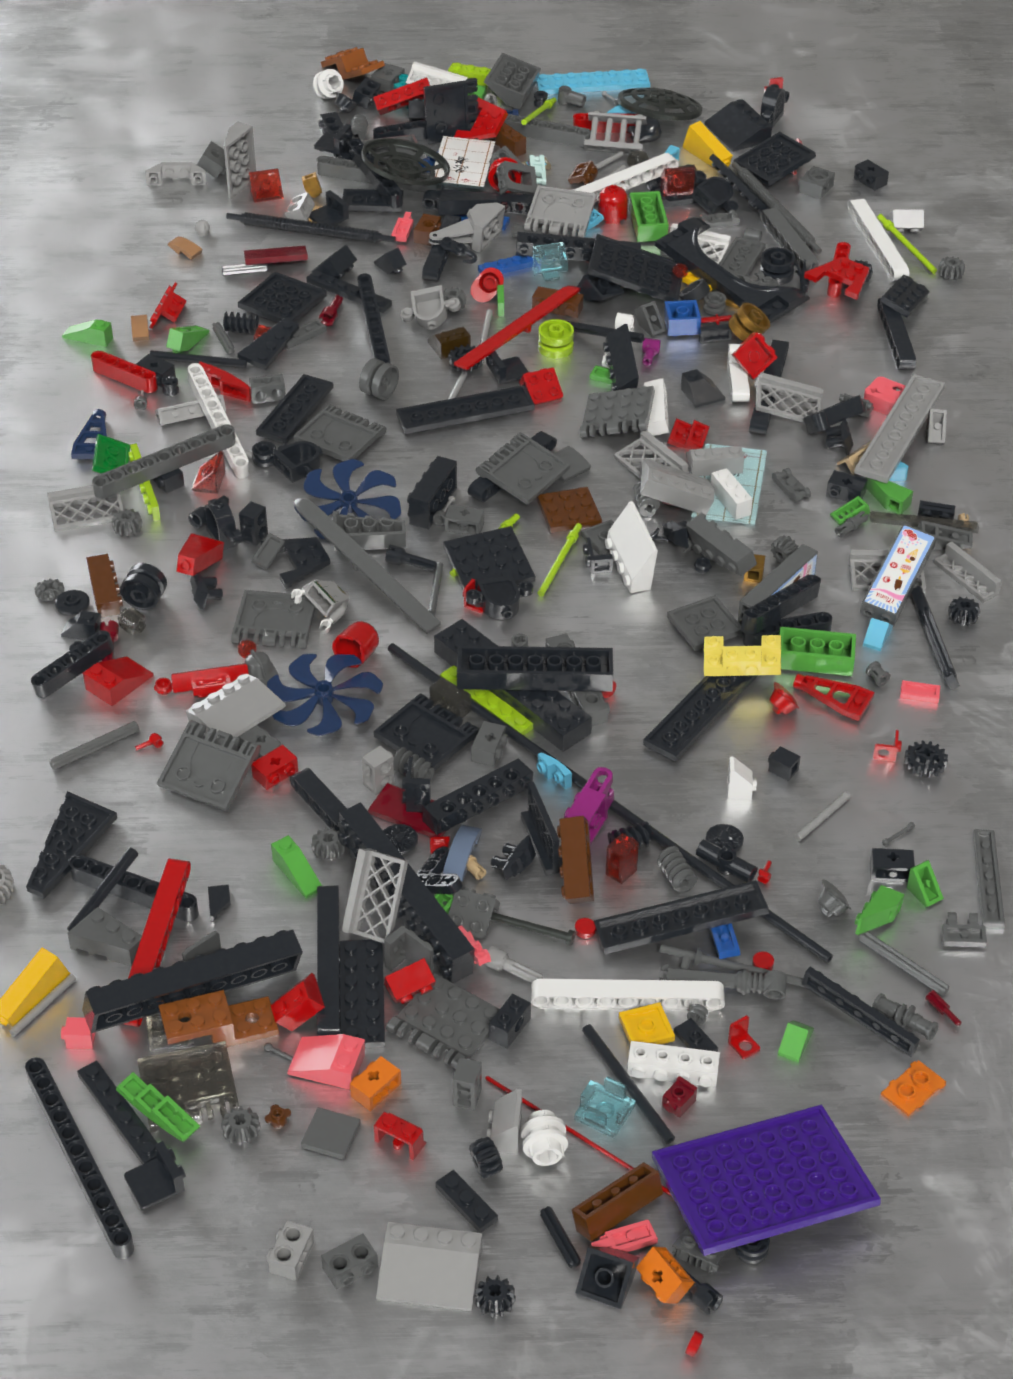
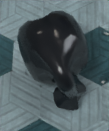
M645 116L647 124L641 125L640 141L652 142L661 137L662 131L659 122L655 118ZM629 126L627 131L631 134L634 141L635 126Z

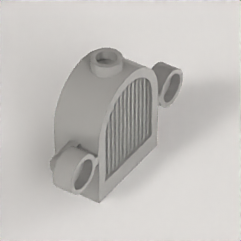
M442 285L410 291L412 308H404L400 315L405 322L412 321L415 316L421 327L433 330L445 322L447 309L451 312H456L461 308V304L458 298L446 300Z

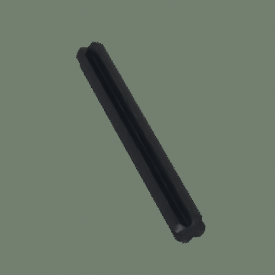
M129 847L67 927L68 931L101 905L138 856V852L135 849Z

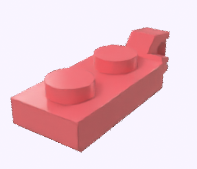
M405 212L403 218L398 217L391 236L396 237V241H407L414 222L411 219L412 212Z
M462 925L459 926L460 931L475 949L474 964L482 966V964L491 962L488 950L482 949L478 940L475 941L470 931L467 932Z
M647 1219L606 1231L605 1235L601 1236L598 1241L592 1242L591 1246L618 1249L627 1253L657 1244L658 1238L650 1221Z

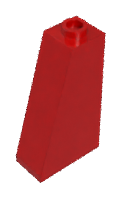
M193 533L190 534L178 554L176 572L194 576L223 558L224 542Z

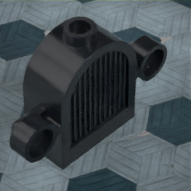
M777 84L767 87L761 104L760 115L772 128L783 116L784 103L788 102L790 95L788 91L779 88Z
M698 170L695 172L693 180L698 186H696L691 197L709 214H716L722 209H725L727 212L730 210L737 211L739 205L737 202L730 200L734 192L728 181L720 177L706 179V174L703 171Z
M298 441L289 445L282 444L278 447V450L272 452L274 466L292 483L307 477L309 472L319 469L320 456L323 455L320 446L309 441Z
M224 499L209 500L208 504L204 507L206 530L211 538L224 542L223 550L242 543V534L239 529H236L234 516L228 503Z
M512 575L476 580V590L467 591L466 602L471 605L480 604L484 613L491 618L498 620L510 619L518 613L520 597L532 595L534 586L528 581H523L517 586Z

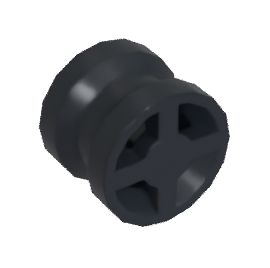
M545 91L535 92L534 106L537 108L542 106L548 98V93Z
M166 376L161 380L164 395L175 396L179 393L178 379L175 376Z

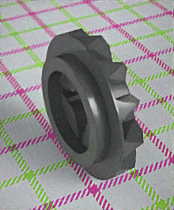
M43 579L34 588L35 595L41 600H55L58 595L64 592L63 582H59L58 579Z

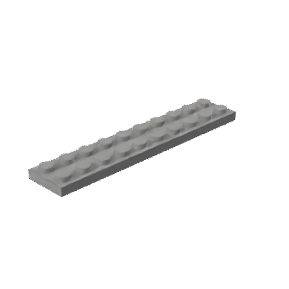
M913 374L856 465L854 474L888 483L928 417L930 409L934 407L945 389V383Z

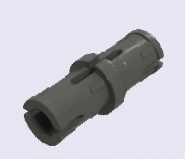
M860 511L854 517L847 518L845 523L835 528V533L841 532L838 537L842 538L850 531H855L859 525L868 520L867 514L864 511Z

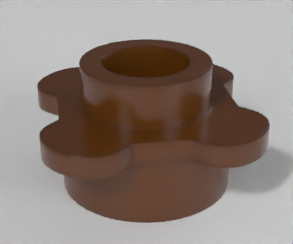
M277 1104L270 1107L271 1111L265 1116V1122L270 1123L274 1128H282L287 1124V1118L291 1116V1110L288 1108L283 1109Z

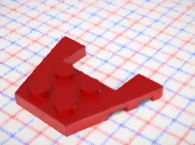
M478 97L480 113L470 131L457 130L454 137L478 138L479 140L497 137L508 113L506 110Z
M841 257L806 271L804 278L817 283L824 276H828L849 285L845 289V295L857 300L869 274V267L854 262L849 258Z

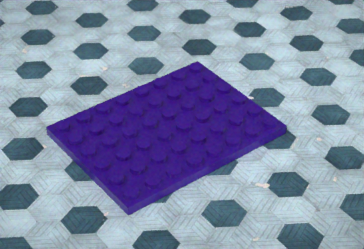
M822 1104L652 1151V1159L703 1256L880 1206L881 1198Z

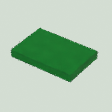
M97 434L92 471L102 474L129 463L128 452H130V444Z

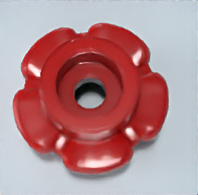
M159 678L155 682L154 690L158 694L167 695L173 690L172 683L168 678Z

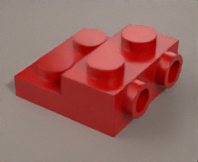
M757 332L752 333L741 343V346L731 354L752 380L778 358L775 355V350L766 344L764 336Z

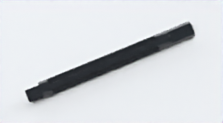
M917 586L911 592L912 599L943 678L949 688L953 690L960 686L957 674L921 586Z

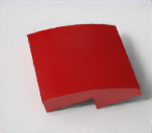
M676 418L667 443L686 449H702L710 426L696 420L689 424Z

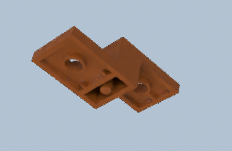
M357 47L339 51L334 55L325 57V60L321 62L322 67L336 64L343 80L364 75L385 66L383 60L379 62L377 59L368 61L364 48L358 49Z
M221 990L159 1005L168 1045L210 1035L214 1050L279 1035L278 1026L270 1006L269 996L228 1006L225 992ZM184 1017L190 1018L188 1022L180 1021ZM250 1018L258 1019L255 1023L247 1022Z

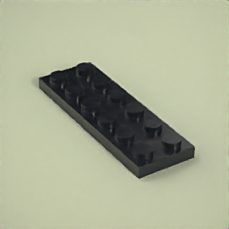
M714 154L709 157L713 162L711 165L716 170L720 169L719 173L724 178L727 177L726 180L731 185H734L733 187L739 193L741 192L740 195L748 200L747 202L752 207L757 206L756 210L758 212L769 209L725 163Z
M303 374L256 429V435L287 444L333 389V382Z
M372 939L340 941V1034L365 1039V1048L385 1047L383 943Z

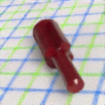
M935 990L930 991L925 999L939 1013L945 1014L956 1026H960L962 1022L949 1010L950 1006Z

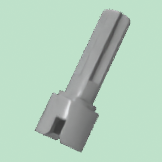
M487 87L483 100L497 106L495 93Z
M495 946L490 947L488 950L491 962L483 965L498 972L505 970L530 983L536 979L543 978L541 973L510 959L507 952Z

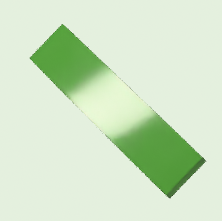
M134 1072L116 1088V1091L141 1113L183 1143L200 1128V1125L168 1095L164 1097L152 1084L147 1085Z

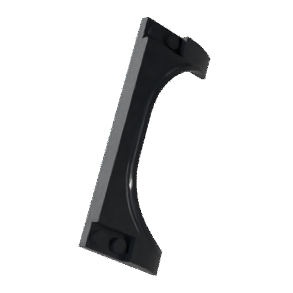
M690 218L678 223L676 230L655 241V246L699 279L703 278L708 285H711L717 292L723 293L727 299L734 302L739 308L743 303H751L765 313L770 323L810 299L807 294L795 287L761 286L748 283L717 264L699 246L698 235L710 228V225L700 218Z

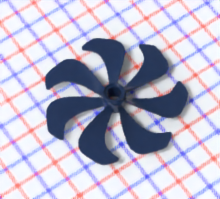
M350 459L334 466L333 476L342 493L326 487L321 482L322 469L309 472L305 479L303 487L307 494L316 498L336 500L335 502L318 506L328 516L333 511L341 508L340 514L347 515V513L355 512L358 517H365L368 514L357 507L358 503L381 508L388 512L391 519H397L401 515L400 501L395 496L359 500L357 498L360 494L376 486L386 485L395 488L396 480L394 476L381 470L371 471L364 478L356 492L350 490L349 480L352 472L364 466V463L359 460ZM294 506V509H295L296 512L299 514V516H300L304 521L308 522V521L298 512L296 506ZM314 529V533L320 539L327 540L317 529Z
M303 654L294 660L288 668L290 675L311 688L287 687L281 683L279 675L273 676L267 682V687L283 702L310 698L290 711L280 710L273 714V719L288 726L301 725L310 717L317 704L323 706V717L319 725L307 729L308 733L315 736L330 734L342 727V721L331 705L333 698L354 711L356 714L354 724L368 721L374 710V704L370 700L334 694V691L359 687L368 688L380 694L383 688L382 681L371 672H362L333 687L331 683L340 671L348 666L362 664L358 657L348 654L333 655L327 660L325 680L318 681L310 671V664L317 657V654Z

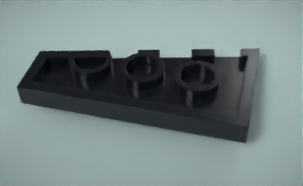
M284 318L237 353V358L247 360L248 363L266 370L297 332L299 324Z

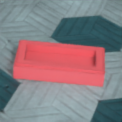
M902 680L900 698L939 703L940 685Z

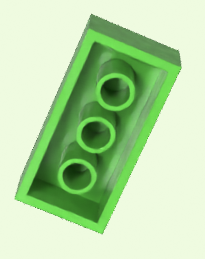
M660 191L629 193V211L637 242L656 241L667 235L669 224Z
M780 627L781 669L843 676L853 675L856 634Z

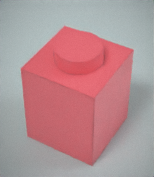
M67 1017L66 1025L62 1026L61 1039L65 1040L66 1049H93L96 1032L90 1033L86 1019Z

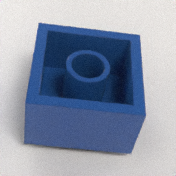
M697 300L665 301L664 321L668 336L699 335L701 316Z

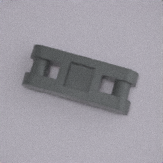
M730 210L728 213L709 215L701 213L698 216L710 225V228L736 226L740 223V218L735 210Z
M789 468L783 469L782 472L772 473L773 481L793 502H798L801 498L807 499L811 497L810 489L808 487L805 488L792 475Z

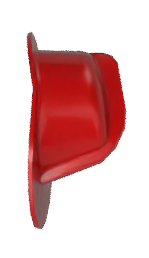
M492 267L483 270L471 285L470 292L474 300L482 303L490 301L497 294V286L504 283L503 274L500 270Z
M774 682L775 689L769 698L770 703L773 705V711L776 714L783 713L788 715L796 708H799L790 692L779 683Z

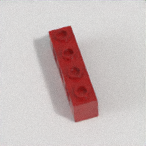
M426 77L373 97L379 114L384 115L408 106L409 101H412V99L424 100L423 87L431 86L428 78Z

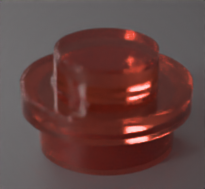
M681 263L676 264L672 269L674 275L678 278L686 277L688 274L687 266Z
M243 640L238 645V653L243 658H246L252 649L256 652V645L251 640Z

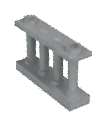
M599 111L588 112V119L592 121L590 139H585L584 141L585 151L608 153L622 151L623 154L643 155V144H640L639 141L641 125L647 124L645 116L640 114L635 116L600 113ZM598 121L607 122L605 140L603 141L596 140ZM612 123H621L618 142L610 140ZM627 124H636L634 142L632 143L625 142Z

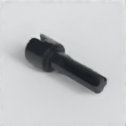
M222 496V497L219 498V499H224V500L228 503V505H229V498H228V497ZM202 506L188 516L189 522L194 528L198 529L206 524L204 507Z
M390 544V550L386 552L385 561L396 565L405 563L430 571H434L436 568V561L406 553L405 548Z
M687 1272L695 1282L688 1290L692 1294V1301L707 1315H710V1308L717 1310L723 1301V1296L709 1283L701 1284Z

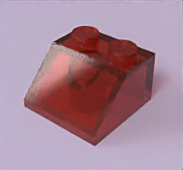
M695 167L664 168L661 173L663 196L691 195L694 189Z

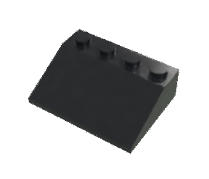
M743 99L730 102L705 121V125L733 152L759 145L770 138L772 134V126Z

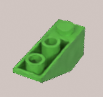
M865 477L868 479L866 489L885 509L902 515L911 505L912 490L891 481L884 483Z
M883 885L880 886L877 892L873 891L869 902L865 903L862 913H858L854 924L857 925L855 934L860 935L893 922L901 911L905 894Z

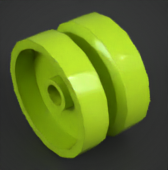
M551 319L540 324L538 328V350L542 355L548 358L559 359L567 357L572 353L574 349V328L569 322Z

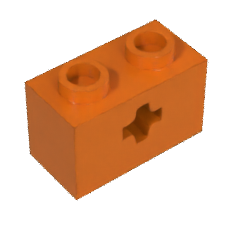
M380 1056L376 1061H372L360 1075H356L350 1083L351 1097L371 1112L401 1084V1070Z
M652 1247L636 1267L641 1274V1279L656 1292L655 1296L662 1303L678 1304L695 1283L666 1247Z

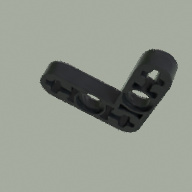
M446 846L436 849L416 873L432 894H454L463 886L457 874H441L449 853V848Z

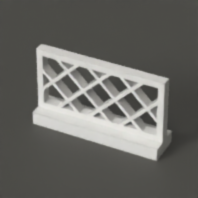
M414 61L406 83L410 84L427 77L432 86L468 79V77Z
M672 223L670 232L676 230L678 224ZM704 231L698 235V243L700 248L701 246L706 247L702 249L704 253L712 251L713 254L707 256L711 259L716 257L718 259L716 263L719 264L731 246V236ZM660 251V255L669 257L667 254Z

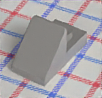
M930 409L926 424V430H928L927 443L945 444L947 410Z

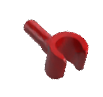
M152 733L149 740L135 746L136 751L152 744L156 748L161 747L164 744L161 740L162 737L157 733Z
M770 860L758 872L757 880L765 885L771 879V873L768 872L772 864Z

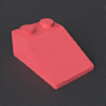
M345 1034L301 1037L287 1074L350 1090V1083L358 1075L365 1056V1039Z

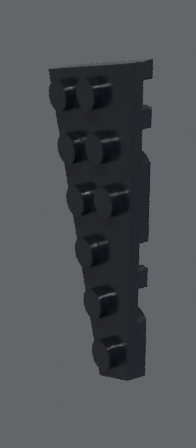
M67 791L64 804H61L60 813L57 819L54 820L45 841L44 850L39 855L38 864L34 867L26 885L27 891L45 899L70 871V859L76 855H84L117 819V812Z

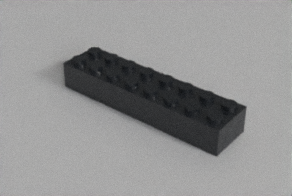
M458 646L457 689L613 692V648Z

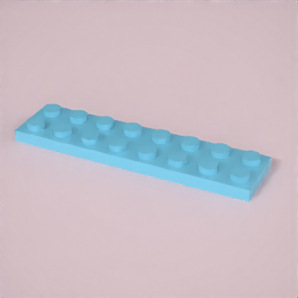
M625 69L623 71L541 74L536 85L538 91L558 94L559 87L569 86L572 89L571 91L577 93L650 88V80L646 69Z

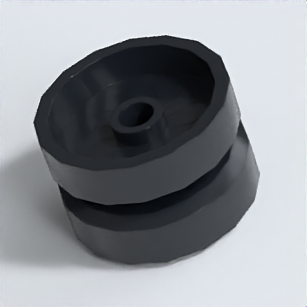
M780 247L769 248L762 252L760 271L763 272L764 276H770L777 280L778 285L789 283L794 276V253Z
M138 563L131 567L127 577L123 580L120 586V594L130 606L139 610H151L156 607L160 597L163 595L167 587V579L157 567L151 564Z

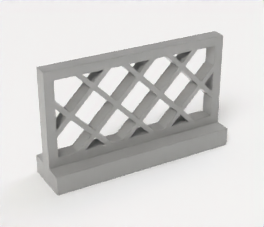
M762 372L755 381L757 411L803 423V418L808 416L807 414L821 411L822 388ZM762 390L768 391L769 394L765 395ZM777 394L784 395L785 398L781 399ZM773 396L777 402L773 404L769 397ZM793 398L799 399L801 402L797 403ZM764 400L769 406H762L761 401ZM788 400L793 406L789 408L784 401ZM809 402L815 403L816 406L812 407ZM780 404L784 411L779 410L776 406ZM804 404L808 411L805 412L800 405ZM796 409L800 415L794 414L792 410Z
M646 430L640 433L641 438L614 454V458L639 479L642 477L643 459L664 463L666 466L689 473L688 463ZM639 445H642V446L644 447V449H635V448L638 447ZM631 454L630 458H622V456ZM634 454H643L642 458H633ZM653 454L654 458H645V455ZM632 463H641V466H632Z
M93 485L47 493L55 532L110 523L114 517L110 513L114 509L124 511L120 492L107 498L99 499L94 495ZM117 498L113 504L107 501ZM99 502V504L96 507L91 505L90 503ZM103 504L110 507L106 512L100 509ZM74 505H82L78 510L72 507ZM86 507L92 510L88 515L82 512ZM56 508H64L61 512L54 510ZM68 510L74 513L71 518L65 515ZM97 512L101 514L102 517L95 519L93 518V515ZM78 516L85 518L79 522L75 520ZM61 518L67 521L65 524L57 525Z
M851 549L849 566L852 591L869 590L877 574L873 567H881L889 550ZM855 567H864L865 569L860 572ZM924 569L917 580L921 583L923 592L926 591ZM868 571L875 575L871 580L864 575ZM861 578L866 584L856 585V581Z
M370 848L358 850L342 932L353 933L384 943L386 936L394 931L408 865L407 860L383 854ZM376 857L380 858L384 865L378 870L374 866ZM394 863L401 864L399 873L394 876L390 866ZM384 870L387 871L390 877L385 883H383L379 876ZM375 877L379 887L372 891L370 881ZM391 883L395 887V893L392 896L389 895L386 886ZM382 891L386 900L379 904L375 894ZM371 898L375 908L368 912L365 907L366 900ZM388 903L391 912L389 916L385 917L381 908ZM377 911L381 921L374 925L370 915ZM364 919L367 920L370 929L367 931L360 930ZM382 924L386 928L385 938L381 937L377 930Z

